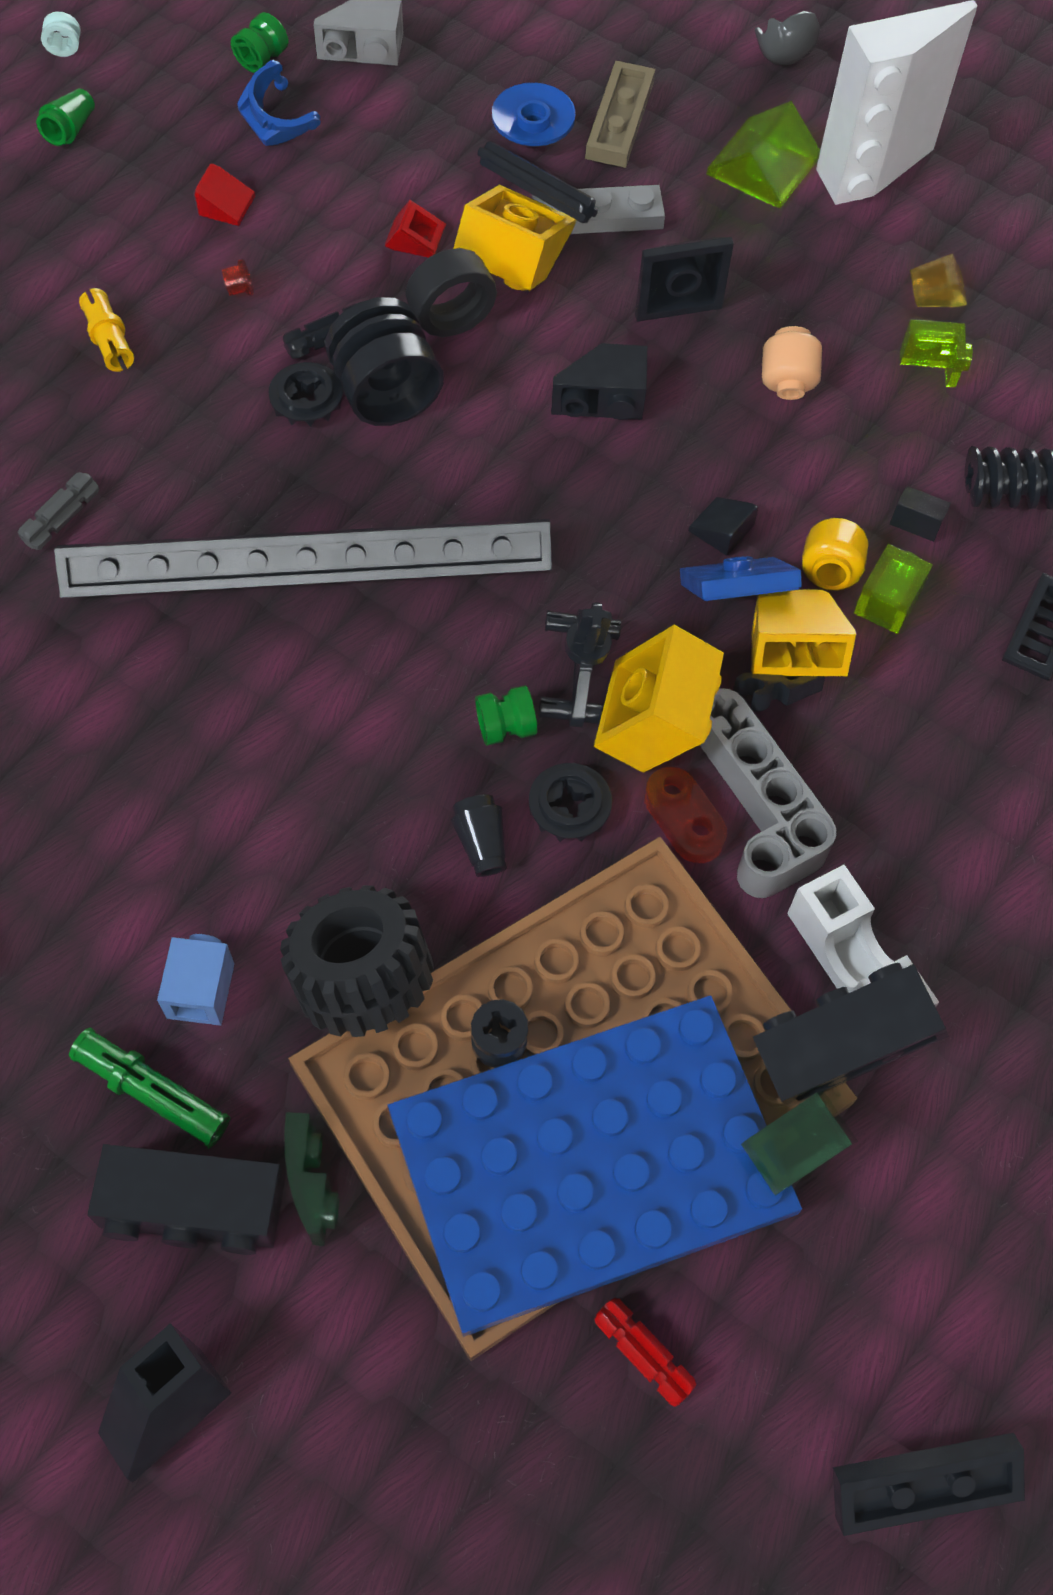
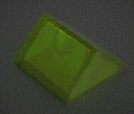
M789 101L748 118L709 165L707 175L780 209L818 161L820 149L793 102Z

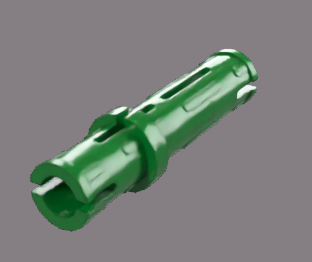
M91 1027L85 1029L77 1037L70 1049V1059L74 1062H79L107 1080L108 1089L118 1095L124 1092L158 1113L161 1117L202 1141L208 1148H212L225 1133L231 1120L229 1115L221 1113L182 1086L146 1065L145 1057L135 1050L127 1053L97 1034Z

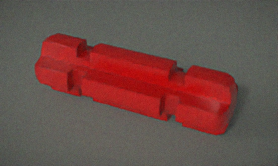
M615 1297L609 1300L596 1314L594 1319L596 1325L609 1339L614 1336L619 1341L616 1347L649 1382L654 1379L659 1384L657 1391L670 1405H680L695 1389L697 1385L696 1380L681 1364L676 1367L672 1363L674 1356L641 1321L635 1323L631 1319L633 1312L619 1298Z

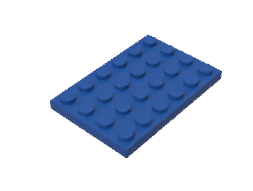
M711 995L388 1104L389 1114L463 1337L796 1216L802 1210Z

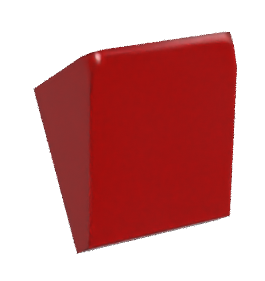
M211 163L195 189L199 216L239 226L255 198V191L221 167Z
M409 200L397 214L384 246L391 250L429 258L435 255L446 223L412 200Z

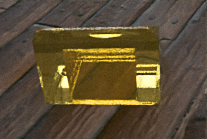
M953 253L910 270L917 307H960L967 305L962 273Z

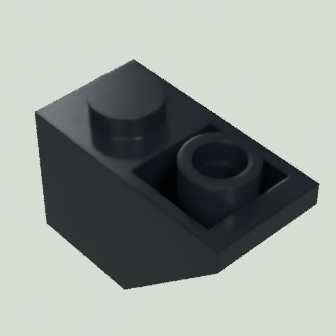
M601 343L553 377L551 414L567 415L570 417L587 416L618 420H642L647 385L648 346Z
M170 1323L120 1367L98 1434L125 1477L133 1483L232 1392L202 1350Z

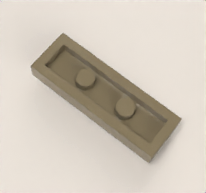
M615 61L586 145L585 159L626 168L654 84V68Z

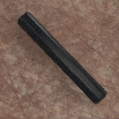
M488 141L484 148L479 147L477 155L481 157L480 164L581 223H588L591 217H596L598 209L595 207L596 200L593 197L493 141Z

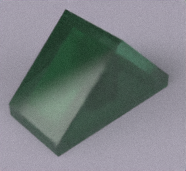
M817 1092L751 1136L741 1145L776 1196L859 1141L826 1093Z

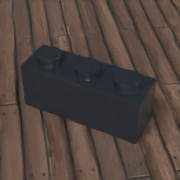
M900 963L887 965L868 976L870 984L850 993L847 987L837 988L815 1000L817 1008L800 1016H796L794 1011H788L763 1023L765 1031L753 1036V1039L782 1103L792 1107L949 1037L944 1023L914 964L906 968H902Z
M103 1144L87 1216L99 1228H103V1236L115 1240L138 1241L139 1233L162 1235L161 1242L170 1246L196 1248L198 1240L221 1242L220 1249L226 1252L255 1255L257 1246L274 1248L286 1178L279 1164Z

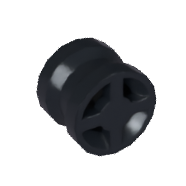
M504 999L491 1000L481 1005L474 1013L471 1021V1043L476 1058L484 1065L497 1068L518 1061L524 1055L528 1042V1019L523 1010L515 1003ZM500 1024L508 1029H511L510 1032L501 1028Z

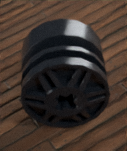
M376 297L362 301L341 313L329 328L325 339L327 357L334 366L336 376L342 382L343 391L353 412L362 422L373 426H392L412 419L425 411L437 399L444 384L443 369L433 349L426 341V335L419 326L416 315L407 303L389 297Z

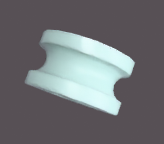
M64 12L48 14L44 18L41 41L43 46L53 55L60 57L73 55L79 46L81 33L79 23L74 17Z

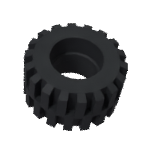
M363 885L359 890H352V887L340 889V892L336 895L329 896V894L318 898L319 903L313 907L306 906L299 912L301 919L291 922L286 929L288 938L283 939L281 942L280 951L283 957L280 960L306 1018L310 1017L315 1027L320 1030L327 1027L330 1034L340 1037L346 1031H350L352 1037L365 1036L366 1031L372 1029L379 1033L387 1030V1024L396 1020L400 1023L409 1017L407 1010L410 1007L418 1008L425 998L422 991L430 990L433 982L430 973L434 971L433 960L415 910L411 908L409 901L403 896L396 897L395 892L387 888L376 892L375 887L370 885Z

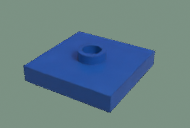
M749 556L731 557L724 559L723 563L680 568L681 585L704 601L799 590V587H802L801 569L775 557L753 559V557Z

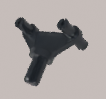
M594 602L590 609H578L577 615L547 610L545 631L567 633L564 646L565 652L574 661L573 692L571 701L541 696L539 718L569 720V726L581 728L584 722L600 723L604 704L587 703L592 667L602 663L608 657L612 644L611 639L619 640L621 631V619H612L611 612L602 609V603Z

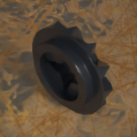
M302 362L292 364L279 371L272 379L268 392L270 403L277 417L285 416L291 425L298 421H305L311 427L314 420L321 418L329 421L331 412L341 409L343 388L340 379L330 368L318 363ZM298 390L307 395L314 393L315 401H309L305 397L299 399Z
M577 763L554 765L544 770L535 779L529 792L530 815L538 823L541 832L547 831L555 835L559 842L565 838H577L582 842L587 835L595 831L600 832L611 814L612 794L607 782L598 772L585 765ZM565 787L567 793L571 794L574 801H583L578 805L577 817L573 818L572 814H569L566 807H557L562 804Z

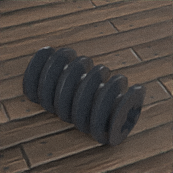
M971 446L968 449L964 478L966 491L970 493L973 507H979L983 495L988 494L990 506L997 508L1000 505L1003 494L1007 495L1010 508L1016 509L1021 496L1026 495L1029 509H1035L1038 506L1040 496H1045L1046 508L1053 510L1052 449L1044 448L1038 454L1032 448H1024L1019 454L1012 447H1005L1000 453L995 447L991 446L984 448L981 453L975 446Z

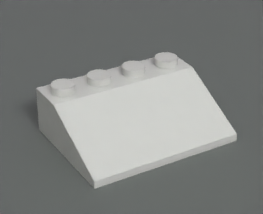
M974 0L849 26L816 168L835 205L875 196L934 150L976 13L977 4Z

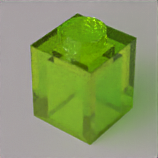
M888 544L863 586L854 614L898 634L921 594L933 564L920 559L912 552L903 551Z

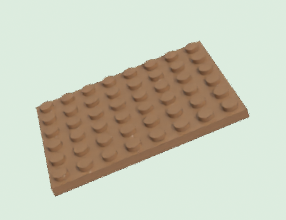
M658 837L432 972L433 982L430 990L422 991L425 998L418 1008L410 1007L407 1010L409 1017L399 1023L394 1020L387 1024V1030L376 1033L375 1029L367 1030L365 1036L352 1037L350 1031H346L341 1037L329 1033L288 1058L294 1072L470 1361L557 1303L471 1335L462 1336L389 1114L388 1104L494 1069L484 1065L477 1059L472 1050L471 1021L474 1013L481 1005L491 1000L504 999L515 1003L523 1010L528 1019V1042L525 1053L521 1057V1059L711 995L779 1154L852 1106L857 1100V1097L848 1085L843 1083L792 1107H788L781 1102L753 1036L765 1031L763 1027L764 1022L779 1014L791 1011V1009L661 837ZM500 1024L501 1028L510 1032L511 1029H508Z

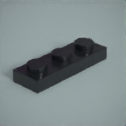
M1009 1433L833 1467L835 1517L843 1536L1025 1501L1024 1448L1015 1434Z

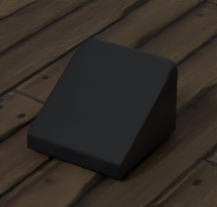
M906 486L896 505L889 525L934 542L951 503Z
M716 497L689 526L688 531L727 556L754 527L759 507L749 502Z

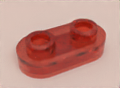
M664 767L655 771L648 779L644 801L648 811L681 857L693 863H706L714 860L722 852L727 837V827L723 818L692 775L687 771L677 767ZM668 785L675 786L681 792L675 795L669 794L664 790V787ZM703 826L708 829L709 834L704 836L698 835L692 828Z

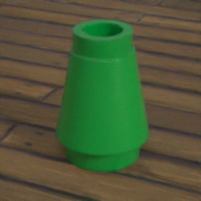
M78 88L43 105L39 110V116L36 120L37 128L42 137L55 146L72 143L91 112L95 109L92 96L84 89Z

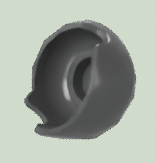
M802 11L788 17L783 22L770 18L766 32L763 33L760 27H756L755 34L759 48L768 61L774 65H791L804 59L815 48L820 35V25L815 13Z

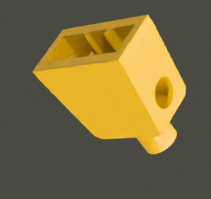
M792 590L757 595L752 626L751 672L753 674L783 676H848L856 638L855 629L827 591Z

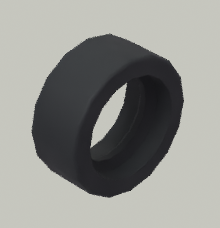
M456 248L439 252L419 265L408 280L405 294L408 305L416 315L420 327L429 335L443 338L466 332L485 319L494 306L497 290L495 281L483 260L474 251ZM470 282L465 290L454 299L445 303L433 304L437 297L448 288L459 283Z

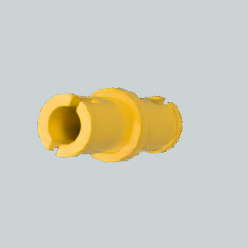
M90 289L95 301L93 304H91L87 293L84 292L80 296L79 304L88 321L87 331L91 341L99 346L104 363L109 370L114 372L123 371L118 360L119 356L122 357L128 369L134 362V355L124 337L125 327L122 319L114 314L108 296L103 290Z

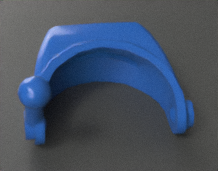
M270 60L265 66L254 73L237 103L239 112L265 146L287 142L309 130L316 129L321 123V117L317 111H312L292 120L276 118L263 111L264 94L272 80H274V85L279 91L286 90L288 87L287 78L280 74L282 65L274 60Z

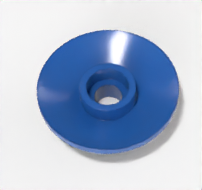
M543 83L514 85L499 94L492 106V121L496 130L506 139L520 145L544 146L563 139L572 130L575 123V107L571 99L558 88Z

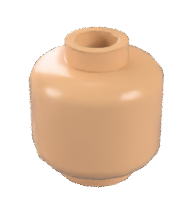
M788 326L777 330L775 335L770 337L763 346V384L769 390L777 392V396L782 399L795 400L802 398L805 392L814 389L821 381V342L811 335L808 329L803 327Z

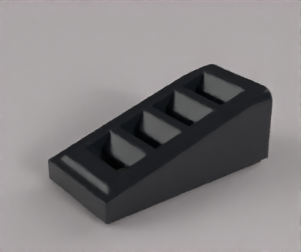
M1042 573L1025 604L1002 661L1048 681L1053 672V642L1050 647L1025 636L1027 630L1053 641V629L1033 621V617L1036 615L1053 623V611L1039 606L1041 600L1053 605V577ZM1020 645L1045 655L1044 663L1018 653Z

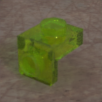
M910 319L900 349V364L945 368L946 387H956L961 372L968 371L972 361L973 347L971 343H966L965 323Z

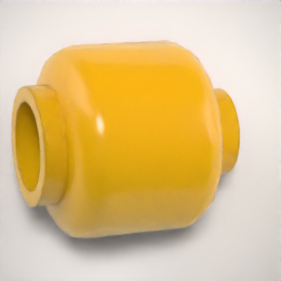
M843 518L822 520L813 526L806 537L802 555V569L806 578L814 585L825 590L838 591L850 588L856 584L865 571L868 554V539L864 530L856 523Z

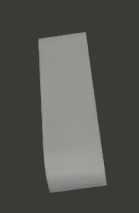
M719 688L714 697L710 716L712 728L707 739L700 746L761 830L760 833L753 836L747 842L737 869V881L747 894L756 898H767L813 874L824 865L836 838V826L745 700L735 691ZM739 757H751L755 759L758 763L748 764L746 762H743ZM769 796H778V797H781V798H783L788 804H787V805H778V804H775V803H773L768 797H769ZM797 837H809L818 846L808 847L802 844ZM764 860L769 862L775 870L771 872L760 870L754 865L753 861Z

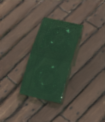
M286 1112L284 1133L285 1159L292 1197L312 1244L325 1246L326 1229H336L340 1196L337 1192H331V1186L326 1173L310 1172V1168H320L323 1135L322 1133H314L315 1129L310 1114Z

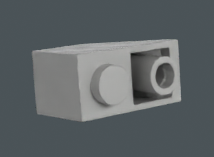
M349 0L315 18L314 33L317 59L398 66L403 38L402 0Z

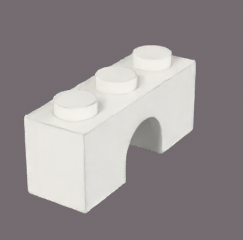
M845 865L798 888L787 914L836 988L847 987L850 993L870 984L868 976L882 967L893 963H900L902 968H906L913 964L907 955L894 962L881 949L871 927V916L875 908ZM920 975V977H921V979H922V981H923V983H924V985H925V987H926V989H927V991H928V993H929V995H930V997H931V999H932V1001H933V1003H934V1005H935V1007H936V1006L938 1005L939 1001L937 1000V998L935 997V995L933 994V992L931 991V989L928 987V985L926 984V982L924 981V979H923L922 976Z

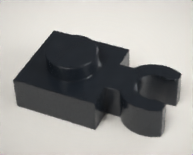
M748 672L737 676L733 691L737 692L741 697L747 694L753 695L751 710L760 712L769 708L773 699H777L787 706L822 691L826 676H783Z

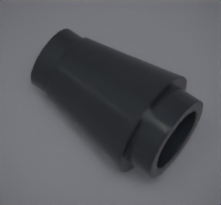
M489 794L468 797L453 805L455 816L451 819V822L472 867H474L476 876L486 877L506 870L502 807L496 805L494 797Z

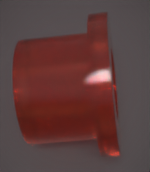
M244 259L238 260V265L222 269L224 283L230 296L244 292L248 296L254 295L253 283Z

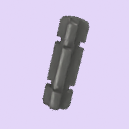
M76 473L66 483V490L60 488L35 513L36 519L34 521L29 518L19 528L18 536L29 548L42 549L52 539L51 532L57 534L83 509V501L88 504L98 494L99 486L89 474Z

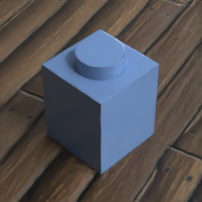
M193 934L189 939L172 937L157 999L167 1019L222 1025L234 968V961L227 944L222 943L216 937L205 934Z

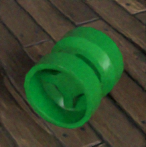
M266 12L259 13L251 20L249 29L243 28L239 30L231 39V49L237 61L252 73L265 66L270 61V57L279 56L288 47V36L284 27L276 17Z
M526 685L511 688L506 695L501 696V700L492 693L475 697L478 723L486 746L501 743L507 732L509 735H517L520 738L537 734L534 705Z

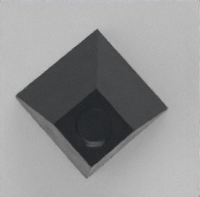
M712 237L642 250L635 309L636 321L640 322L722 309L734 245L732 237Z

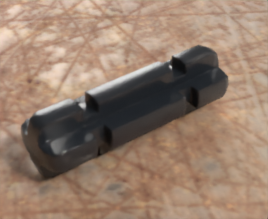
M354 303L343 308L342 312L346 311L347 309L351 308L357 303ZM338 311L305 324V330L303 331L298 327L283 335V342L289 356L292 359H298L309 354V348L311 347L315 351L325 347V339L329 328L340 316Z

